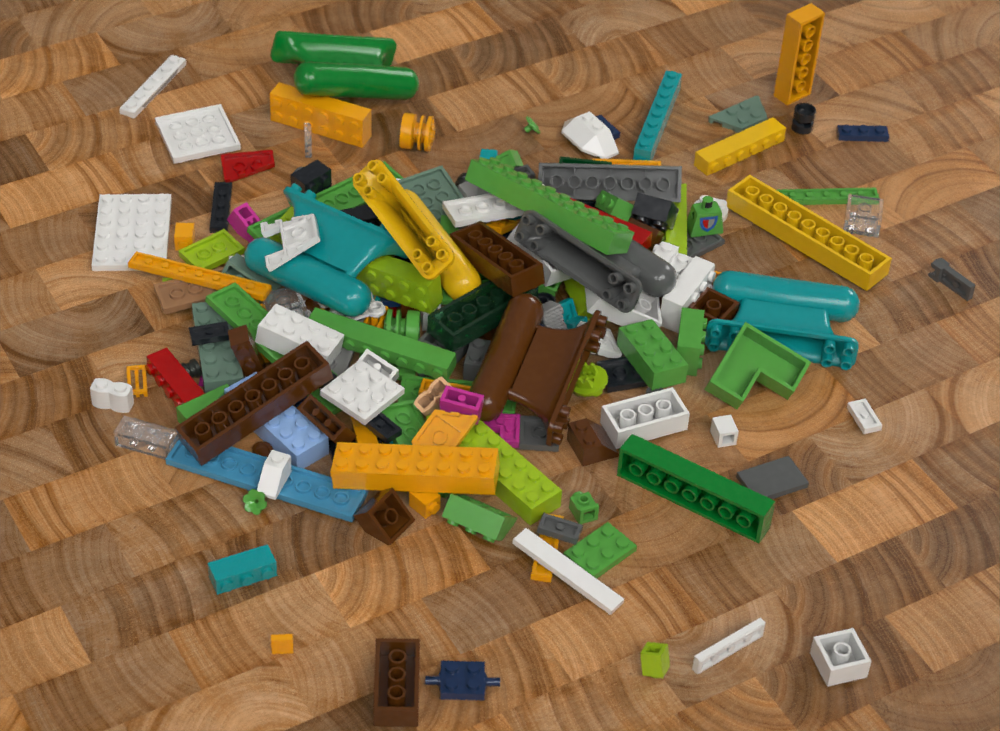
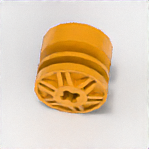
M404 113L400 128V148L412 150L414 143H417L418 151L422 150L424 144V151L430 152L435 138L434 116H429L426 123L425 115H422L420 122H417L416 114Z

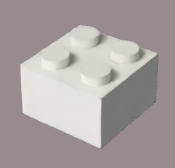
M854 628L813 638L810 654L827 687L867 678L871 660Z

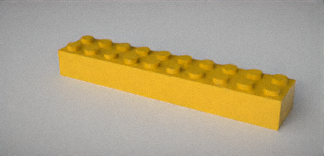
M748 175L728 190L726 202L729 209L862 289L868 291L888 275L891 257L757 178Z

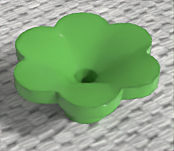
M527 116L528 125L524 127V130L527 133L534 130L539 134L541 131L538 126Z
M256 489L249 490L248 494L243 497L245 510L252 512L254 515L260 514L267 507L265 494L258 492Z

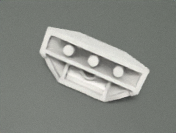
M590 111L565 121L561 133L582 152L599 156L601 159H609L619 154L610 129Z

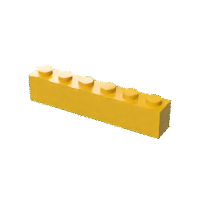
M772 117L696 151L694 166L706 176L716 173L783 142L786 127Z

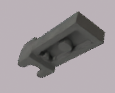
M938 258L931 263V267L935 269V271L928 274L931 279L937 283L940 281L966 301L972 299L976 286L974 283L951 268L950 263L943 258Z

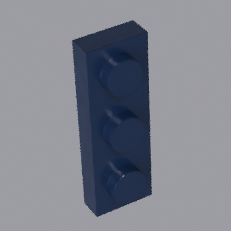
M837 125L836 129L838 141L889 142L890 137L887 126Z

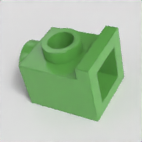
M575 492L570 497L569 509L578 524L598 520L599 505L595 503L590 493Z

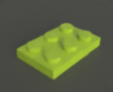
M223 229L180 249L179 256L189 265L212 270L226 263L229 260V256H234L237 253L243 255L245 248Z

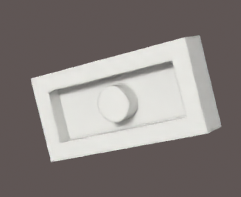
M866 399L848 402L847 409L863 434L881 431L882 424Z

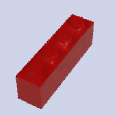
M167 347L146 356L147 364L145 367L147 373L155 378L156 384L164 389L167 398L173 400L175 407L205 394Z

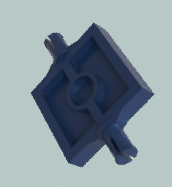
M441 661L439 675H425V685H438L440 699L485 700L487 686L500 687V677H487L485 662Z

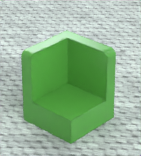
M508 150L496 156L503 165L507 164L514 168L523 166L517 150Z

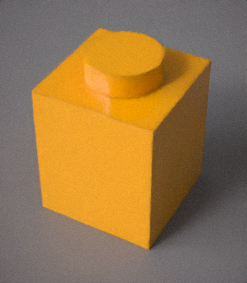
M176 223L174 233L175 251L195 243L194 223Z
M409 492V506L426 519L439 511L441 495L432 492Z

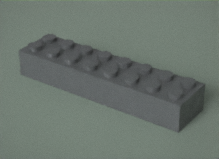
M539 163L538 180L545 186L555 188L558 193L569 195L574 200H596L597 196L604 190L625 201H636L637 194L641 193L672 202H681L682 166Z

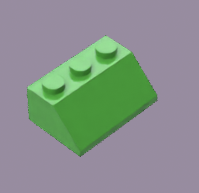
M451 493L442 517L448 519L447 523L457 527L460 524L466 527L465 531L475 535L478 532L484 535L483 539L493 543L495 540H503L517 521V517L465 494Z

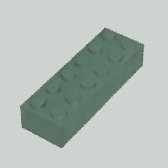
M206 302L192 303L194 326L226 321ZM228 323L229 330L234 329V328ZM230 340L197 345L204 393L225 384L231 386L243 379L242 368L230 346Z

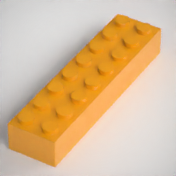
M337 442L330 473L333 489L385 490L393 487L395 491L495 495L500 468L498 448Z

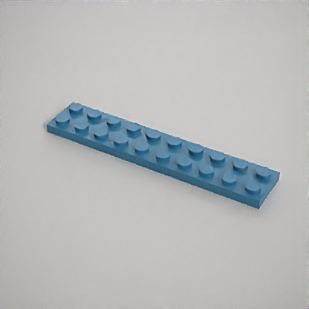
M179 439L166 457V464L243 489L257 490L263 465L267 457L231 446L201 466ZM291 465L292 472L276 499L353 522L354 515L359 511L368 495V490L333 489L331 477Z

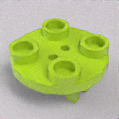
M585 362L573 391L574 394L583 397L600 396L608 383V375L605 369L595 365L593 362L588 366Z

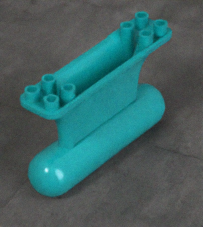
M295 183L291 187H285L283 193L294 209V217L309 214L315 215L320 242L269 272L266 267L265 256L283 250V244L270 238H256L248 244L244 252L246 266L254 273L345 316L357 317L368 310L372 298L370 288L363 281L356 279L357 275L370 262L381 256L395 255L407 259V255L383 224L378 227L315 199L317 195L313 191L307 190L304 194L301 192L302 188Z
M733 270L723 271L717 275L712 289L738 301L739 309L731 321L712 319L708 322L705 344L710 351H727L743 324L747 322L807 360L821 364L823 367L837 366L843 370H849L855 364L859 349L858 341L852 337L835 335L830 326V321L842 323L855 318L860 308V300L854 289L843 285Z

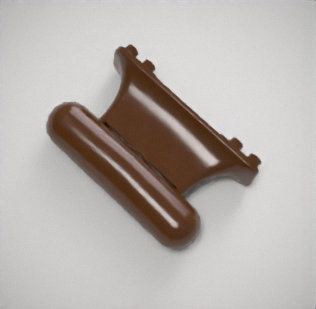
M522 293L512 297L507 304L469 390L470 392L484 395L480 420L483 422L496 420L502 414L507 400H510L530 409L541 419L546 429L547 446L552 447L553 443L561 445L564 436L562 434L563 429L567 430L568 423L570 422V418H568L571 407H568L569 401L590 353L598 354L601 345L599 341L605 337L607 330L605 326L608 317L601 315L602 311L596 310L586 323L576 328L554 329L540 326L544 316V308L537 297L530 293Z

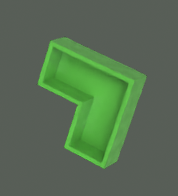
M745 322L704 390L735 409H738L743 403L755 381L788 400L796 390L811 361Z

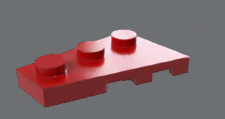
M273 150L220 154L224 182H234L275 167Z

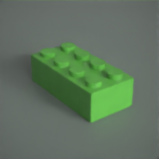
M653 319L619 327L617 346L652 391L661 387L665 388L686 382L688 363Z

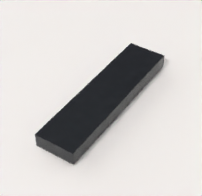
M232 182L214 183L210 233H216L223 229L228 232L229 222L227 218L230 215Z

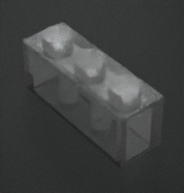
M124 416L114 430L115 446L165 460L179 440L176 430L128 416Z

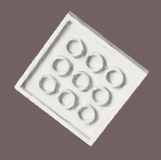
M221 104L155 117V124L174 164L241 150V144Z

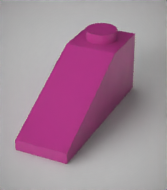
M247 202L233 209L227 218V221L237 234L248 242L254 240L247 233V227L261 220Z

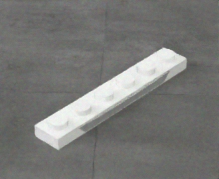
M171 55L119 108L120 114L135 119L186 65V59Z

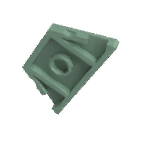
M756 95L709 116L708 122L711 124L714 122L721 123L723 128L739 133L766 121L768 117L759 96Z

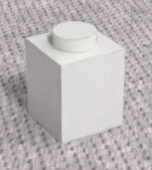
M732 416L713 417L710 432L717 447L736 445L739 431Z

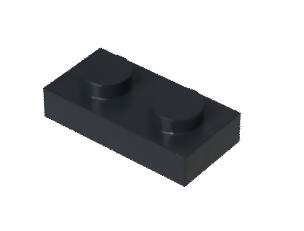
M227 321L189 327L192 346L229 340Z

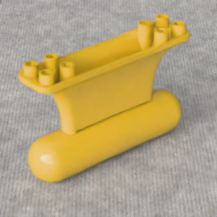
M381 160L369 161L366 167L353 176V186L413 265L426 280H434L440 275L442 288L453 300L461 302L474 298L480 291L482 284L478 271L419 196L411 190L404 189Z

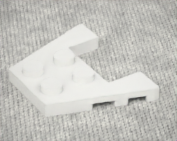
M314 214L292 217L291 221L283 222L282 219L275 220L273 224H268L267 222L260 223L261 233L264 238L280 232L282 237L283 250L265 256L266 267L269 272L320 242L317 219Z

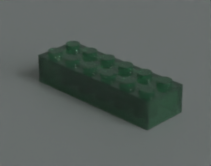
M489 280L429 314L427 333L448 350L455 352L496 328L512 296ZM539 286L524 293H530L538 298Z

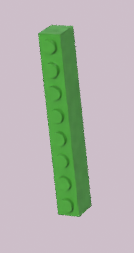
M316 307L309 317L313 321L344 334L342 347L349 351L352 350L363 354L366 349H369L388 363L413 370L419 374L431 376L435 379L442 376L446 381H448L456 367L455 352Z

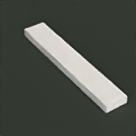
M525 528L513 539L512 544L609 615L613 614L623 604L624 598L529 529Z

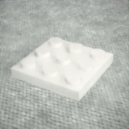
M361 359L320 390V396L364 425L405 393L404 387Z

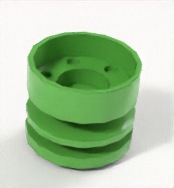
M388 309L384 319V330L419 340L421 311L408 310L406 318H402L401 310H397L396 318H393V309Z

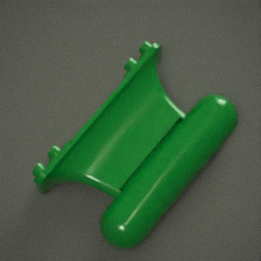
M278 31L275 34L270 57L276 63L300 64L293 74V82L295 88L306 96L408 100L414 97L419 89V79L414 70L408 67L391 66L397 44L392 38Z

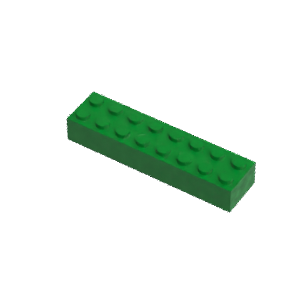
M631 434L620 447L617 476L758 544L769 531L776 502L769 497L759 494L750 488L742 486L634 434Z

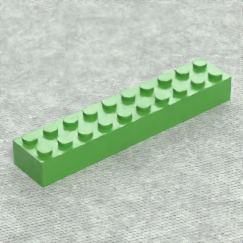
M480 157L479 159H471L465 177L466 181L523 211L535 210L583 243L606 255L628 252L635 232L629 230L627 225L613 222V218L600 215L596 209L584 207V203L571 200L567 194L557 193L555 188L542 185L540 180L528 178V174L515 171L513 166L501 164L497 158L490 157V159Z

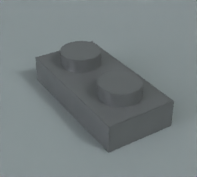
M544 513L537 527V533L576 545L583 525Z

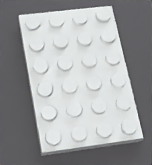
M171 194L99 195L92 271H140L128 268V261L136 251L167 259L172 203Z

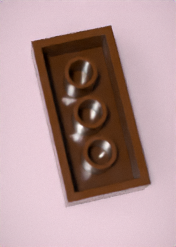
M376 638L373 726L418 727L420 639Z

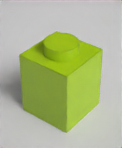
M647 642L640 653L642 676L664 678L670 667L668 644Z

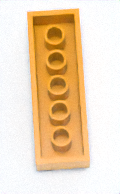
M812 3L792 11L786 16L773 96L787 106L810 95L825 17V12Z
M280 82L270 92L271 121L361 148L365 146L372 136L371 109L331 97L306 96L301 94L294 86Z

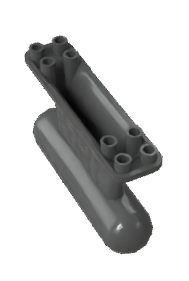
M527 210L523 213L514 234L515 240L623 313H629L635 308L642 290L651 296L663 297L676 286L677 274L674 267L633 239L627 253L606 255L583 243L535 210Z

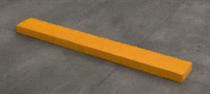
M137 251L128 261V268L216 290L236 282L253 299L265 301L272 291V285Z

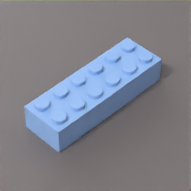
M254 372L253 374L225 388L224 393H228L229 391H231L247 379L257 374V372ZM293 405L253 431L264 442L270 443L275 451L291 455V465L304 469L329 454V437Z

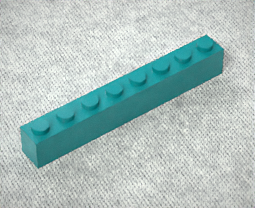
M666 70L635 145L633 160H653L679 94L682 73Z

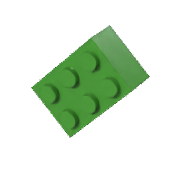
M682 307L677 351L688 363L687 375L697 376V370L702 368L703 358H700V356L704 355L705 344L701 343L705 342L706 331H703V329L706 330L707 318H704L705 310Z

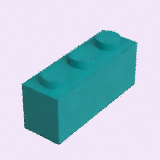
M268 544L207 563L208 575L217 595L277 576V562Z

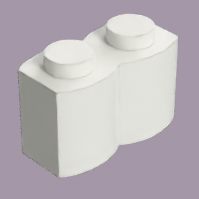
M104 378L94 379L90 387L91 401L94 407L112 409L119 413L130 412L134 404L133 389L130 384L124 382L113 383L111 380Z

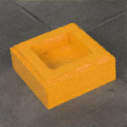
M293 634L271 635V653L292 654Z

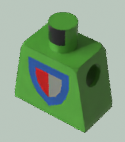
M705 196L702 203H694L687 219V230L690 237L723 233L722 212L718 203L713 201L711 196Z

